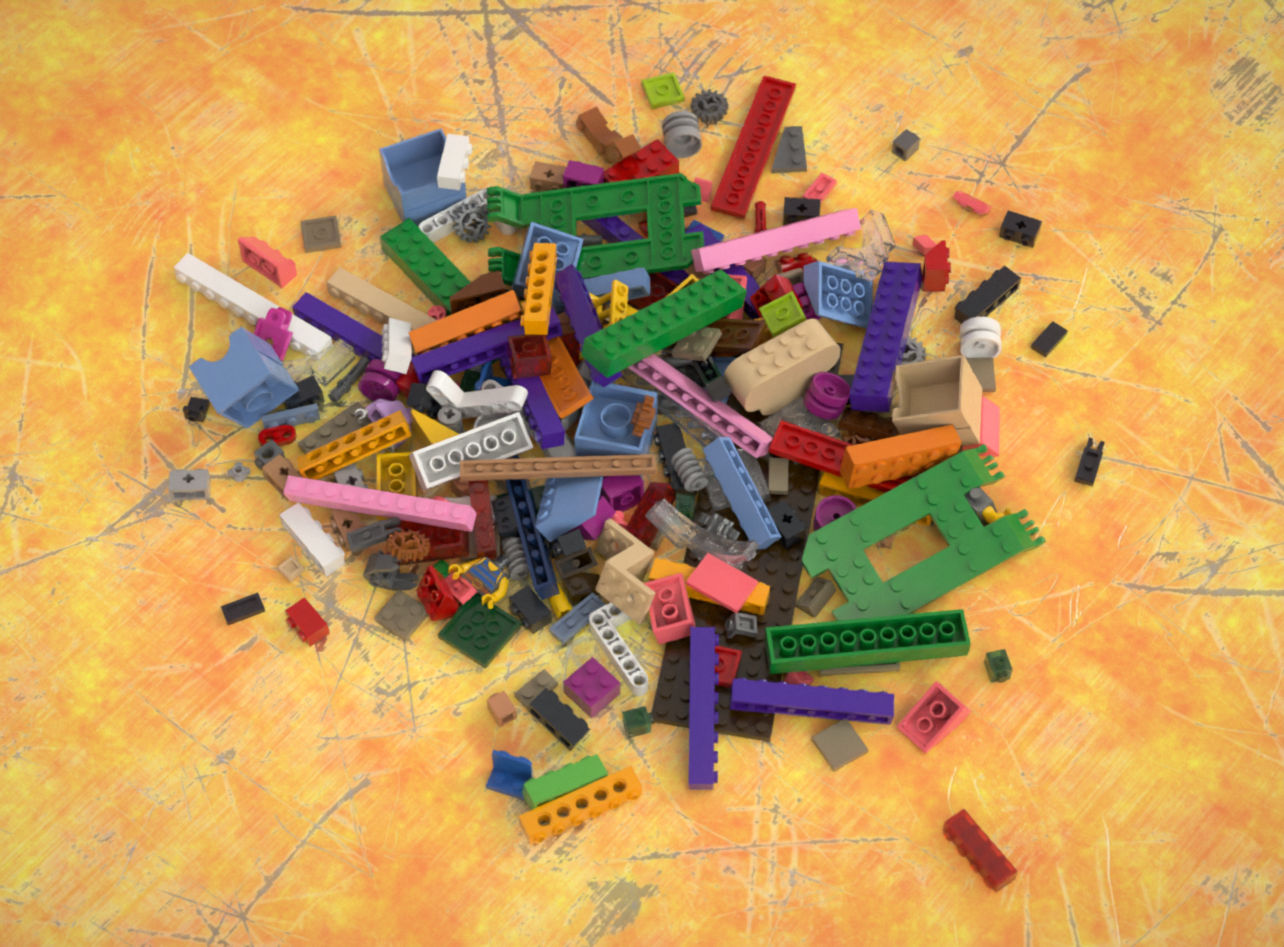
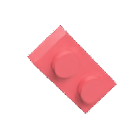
M821 173L803 194L802 198L821 199V204L836 186L837 180Z
M956 191L953 196L954 199L958 200V204L964 207L968 205L973 208L972 211L980 215L989 213L992 208L991 205L963 191Z
M452 572L445 580L454 597L461 604H464L478 591L461 575H459L458 579L454 580L452 575L456 572Z

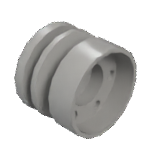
M678 111L666 116L662 121L665 147L676 158H687L699 152L702 147V139L696 115L687 111Z

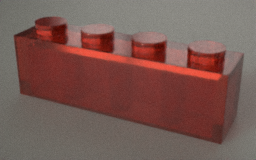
M488 480L468 481L471 507L477 513L474 522L477 557L483 558L486 556L489 559H496L497 550Z
M650 482L625 528L626 531L649 548L677 497L676 492L669 483Z
M962 809L944 822L943 834L945 838L955 844L958 853L962 857H966L970 862L972 870L983 877V881L989 889L992 888L997 893L1016 879L1017 869L965 809Z

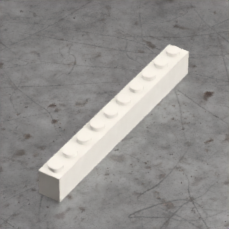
M189 253L174 267L176 279L180 283H185L194 291L201 292L209 300L213 299L221 307L233 311L236 316L245 318L251 325H257L259 318H266L270 308L277 309L279 307ZM292 314V320L287 329L293 332L289 345L295 351L304 353L307 358L314 359L320 363L333 348L332 338Z

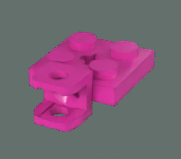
M282 307L277 309L270 308L266 318H259L253 334L266 342L267 339L272 338L273 345L271 346L281 362H283L293 332L287 330L292 320V312Z

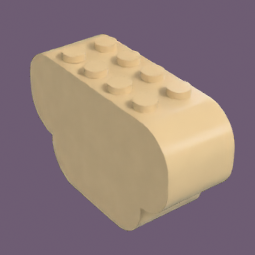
M809 319L735 359L725 370L724 381L746 411L753 412L759 410L762 415H771L804 397L813 377L817 373L827 372L836 364L840 357V347L817 319Z

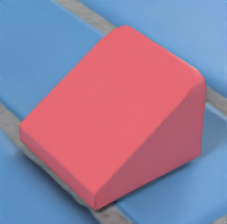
M695 177L694 182L700 185L701 200L708 202L712 194V181Z
M920 235L913 238L912 245L925 256L937 244L927 235Z
M806 671L788 673L783 682L795 685L803 683L809 686L814 682V679Z

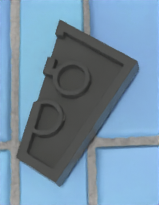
M802 126L784 127L771 173L807 172Z

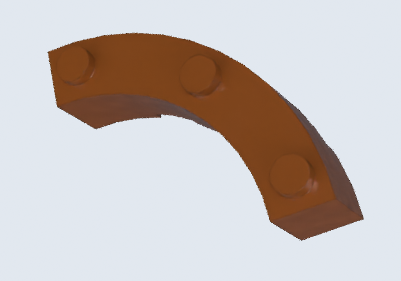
M597 106L578 116L576 120L578 130L584 133L600 156H604L612 162H620L640 152L641 147L635 136L631 134L623 138L615 130L611 131L606 126L608 122Z

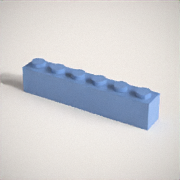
M644 267L583 279L588 292L598 298L612 291V281L615 279L628 286V300L650 296V276ZM611 300L602 305L611 304ZM552 301L556 307V315L565 312L566 306L562 302Z
M718 437L702 449L706 455L705 458L710 463L714 476L721 484L723 493L731 504V509L737 515L740 526L748 537L749 544L754 550L766 549L780 539L781 535L731 438Z

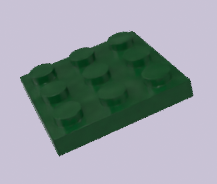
M475 593L438 633V638L486 669L522 627V622L496 605L492 609H488V603L482 605V596Z

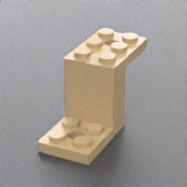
M610 518L605 521L595 549L607 559L595 590L640 625L645 621L655 596V592L642 583L654 551Z

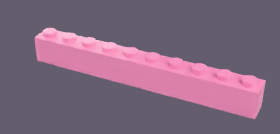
M849 208L693 249L691 252L696 272L703 271V274L713 273L714 269L718 267L719 270L728 269L730 264L735 263V266L746 264L748 259L757 261L761 260L763 255L772 257L778 255V251L786 253L793 251V247L798 246V249L809 247L808 243L811 242L815 245L824 243L826 238H829V240L839 239L841 234H844V236L854 235L856 230L861 229L857 208Z
M655 354L628 367L726 437H730L735 444L755 458L767 454L773 440L772 436L722 401L713 402L708 391Z
M289 475L283 492L293 502L387 518L397 517L399 520L469 532L473 530L477 515L469 505Z

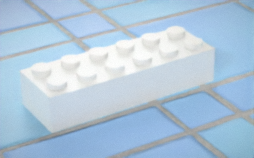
M517 412L412 452L409 457L422 490L425 491L459 478L460 461L507 459L529 451L533 448L521 415Z

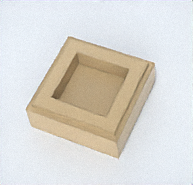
M290 556L277 567V571L291 583L305 571V568Z

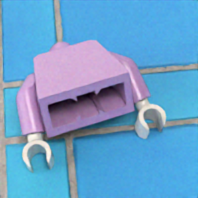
M378 399L366 406L365 410L357 409L355 411V417L362 415V417L358 418V423H363L366 420V415L372 422H375L401 410L409 424L410 432L412 430L410 412L412 408H405L398 400ZM408 438L383 449L382 453L385 450H390L391 453H394V449L396 447L399 448Z

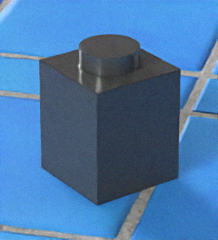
M906 129L893 141L892 153L906 162L919 149L920 137Z

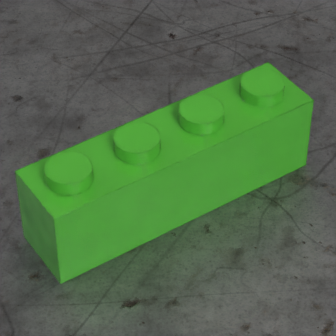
M598 754L586 756L579 762L574 764L568 763L559 770H551L539 778L527 780L523 784L522 795L530 810H533L608 776V772Z

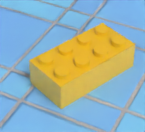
M412 452L377 454V490L417 497V475L409 457ZM377 516V522L389 519L387 517ZM400 520V525L397 527H401L403 530H418V523Z

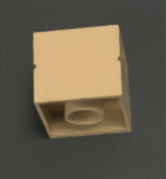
M964 355L896 365L895 379L899 390L898 408H893L892 421L901 435L953 424L962 441L961 446L980 444L982 387Z

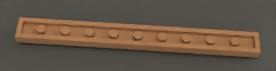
M655 454L460 461V481L656 474Z

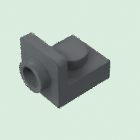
M734 612L725 622L727 638H732L735 634L755 637L758 634L756 616L743 613L736 614Z

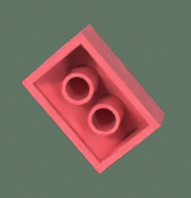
M240 237L238 239L242 261L283 289L297 276L294 261L282 256L278 250L269 247L265 241H261L256 237Z
M982 396L980 444L961 446V452L978 448L985 444L988 451L979 456L992 455L999 457L1000 407Z

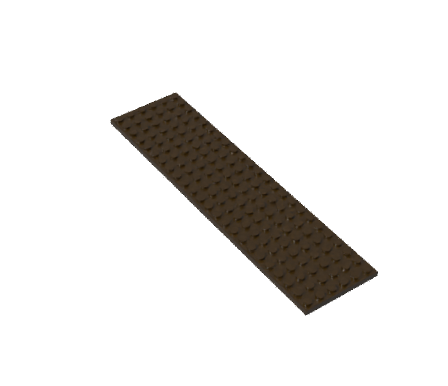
M837 343L840 347V357L836 364L827 372L838 375L843 343ZM741 353V354H738V355H735V356H731V357H736V358H738V357L742 356V355L745 354V353ZM730 391L731 394L728 396L726 405L773 438L781 420L827 436L830 420L817 417L805 407L803 397L771 415H762L759 410L753 412L746 411ZM712 427L709 444L718 437L726 436ZM733 442L766 508L769 509L785 500L789 506L791 505L794 508L799 520H803L806 524L805 539L787 549L777 540L766 549L754 550L749 544L745 531L740 526L737 515L731 509V504L724 495L721 484L714 476L710 463L705 459L703 472L705 473V478L708 479V484L698 492L683 563L697 568L706 554L709 553L758 582L770 586V595L764 616L742 610L738 611V613L756 616L758 634L755 637L735 634L732 638H727L725 622L734 612L722 605L690 597L689 600L696 627H715V634H719V646L742 651L735 679L746 678L753 681L766 680L777 683L782 681L783 673H769L764 643L765 628L792 625L803 567L801 562L808 540L820 470L789 460L788 495L768 494L769 458L783 457L767 452L766 455L755 458ZM702 512L709 516H712L714 512L734 523L732 528L740 532L736 541L728 536L724 541L704 530L706 525L698 521ZM690 636L666 642L650 722L689 728ZM715 685L714 692H718V704H714V712H718V724H714V731H718L719 734L770 742L775 714L730 710V688Z

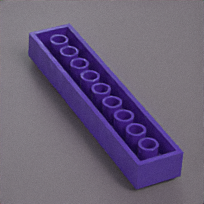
M884 261L849 394L852 410L890 411L897 383L895 379L896 365H901L922 283L921 263Z

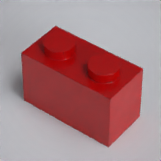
M305 597L285 610L287 616L285 621L291 629L295 628L299 639L303 643L306 641L310 647L330 634L328 624Z

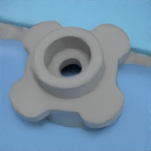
M236 462L235 466L227 471V474L230 477L232 476L234 481L242 482L250 474V468L244 467L241 462Z

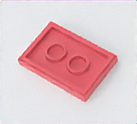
M707 553L686 581V585L737 614L757 587L758 581Z

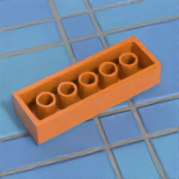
M512 290L408 333L416 353L420 355L521 319V315L525 313L522 311L519 297Z
M953 424L848 446L845 448L840 473L848 489L878 484L887 480H896L906 476H914L958 454L962 441Z

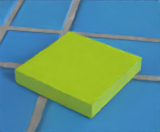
M674 72L641 80V85L652 110L685 102L684 94Z
M793 291L759 308L773 338L807 320Z

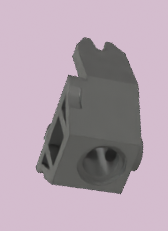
M382 550L369 557L363 574L370 585L393 591L411 590L417 587V584L413 581L419 580V577L413 572L400 573L398 569L400 566L396 562H401L402 559L397 560L398 556L392 557L391 554H384Z

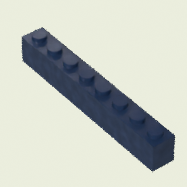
M515 455V456L510 457V458H507V459H521V458L519 457V455ZM506 479L534 590L541 600L560 594L545 537L535 527L538 511L529 479Z

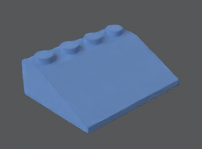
M531 222L526 232L511 291L514 290L517 296L524 298V290L528 289L526 287V276H530L528 274V263H531L529 253L533 251L534 243H556L557 263L555 274H557L570 264H573L575 268L577 267L583 239ZM554 285L552 301L561 302L559 298L561 294Z
M822 261L805 265L804 286L815 314L867 329L873 307V276Z
M604 476L548 478L545 481L535 527L549 542L595 516Z

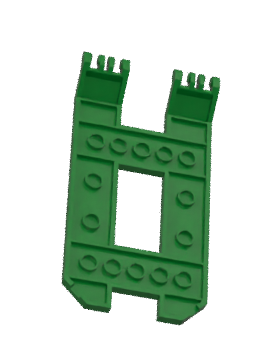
M682 173L527 194H518L499 186L486 189L487 195L490 196L487 198V210L490 211L487 214V221H499L519 229L529 228L531 222L577 237L576 221L647 212L648 239L581 247L576 269L581 273L583 279L643 267L648 274L688 269L694 263L691 250L705 247L703 231L685 233L684 207L702 205L700 185L691 182ZM501 247L489 248V257L499 256L501 258H490L488 260V271H500L503 283L512 287L520 254Z
M985 444L956 454L809 534L801 562L811 579L829 570L847 600V603L831 612L836 621L911 614L1022 552L1036 549L1046 543L1045 538L1042 536L1035 541H1032L1029 537L1039 532L1038 527L1026 531V529L1035 524L1033 520H1029L1023 525L1019 521L1028 516L1029 513L1026 509L1003 516L984 527L964 495L970 493L971 489L995 484L1005 478L1002 471L993 476L990 475L989 471L998 467L997 462L985 466L994 460L992 455L987 456L985 459H980L979 455L988 451ZM930 515L949 547L893 578L882 582L864 550Z

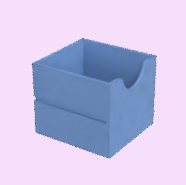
M442 128L379 149L384 185L402 222L410 218L419 226L420 223L467 198L465 183L461 184L460 190L438 188L437 174L446 142V136Z
M240 327L229 336V350L222 359L209 362L199 358L189 368L216 412L248 429L262 419L261 416L267 415L299 391V388L286 368L283 367V363L271 344L245 328Z
M592 380L589 390L594 399L585 404L575 435V457L650 454L657 427V392L612 383L603 388L598 382L595 383ZM648 395L654 397L652 407L656 408L650 429H644L642 436L638 437L632 435L634 425L630 424L637 402L642 403L644 396Z

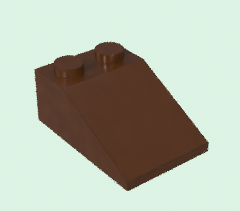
M500 271L489 272L479 276L451 296V315L506 293Z

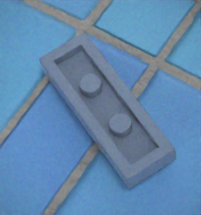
M317 403L261 416L264 429L282 425L295 427L300 424L321 420Z
M592 592L550 627L549 632L559 642L565 644L589 623V616L592 612L606 604Z

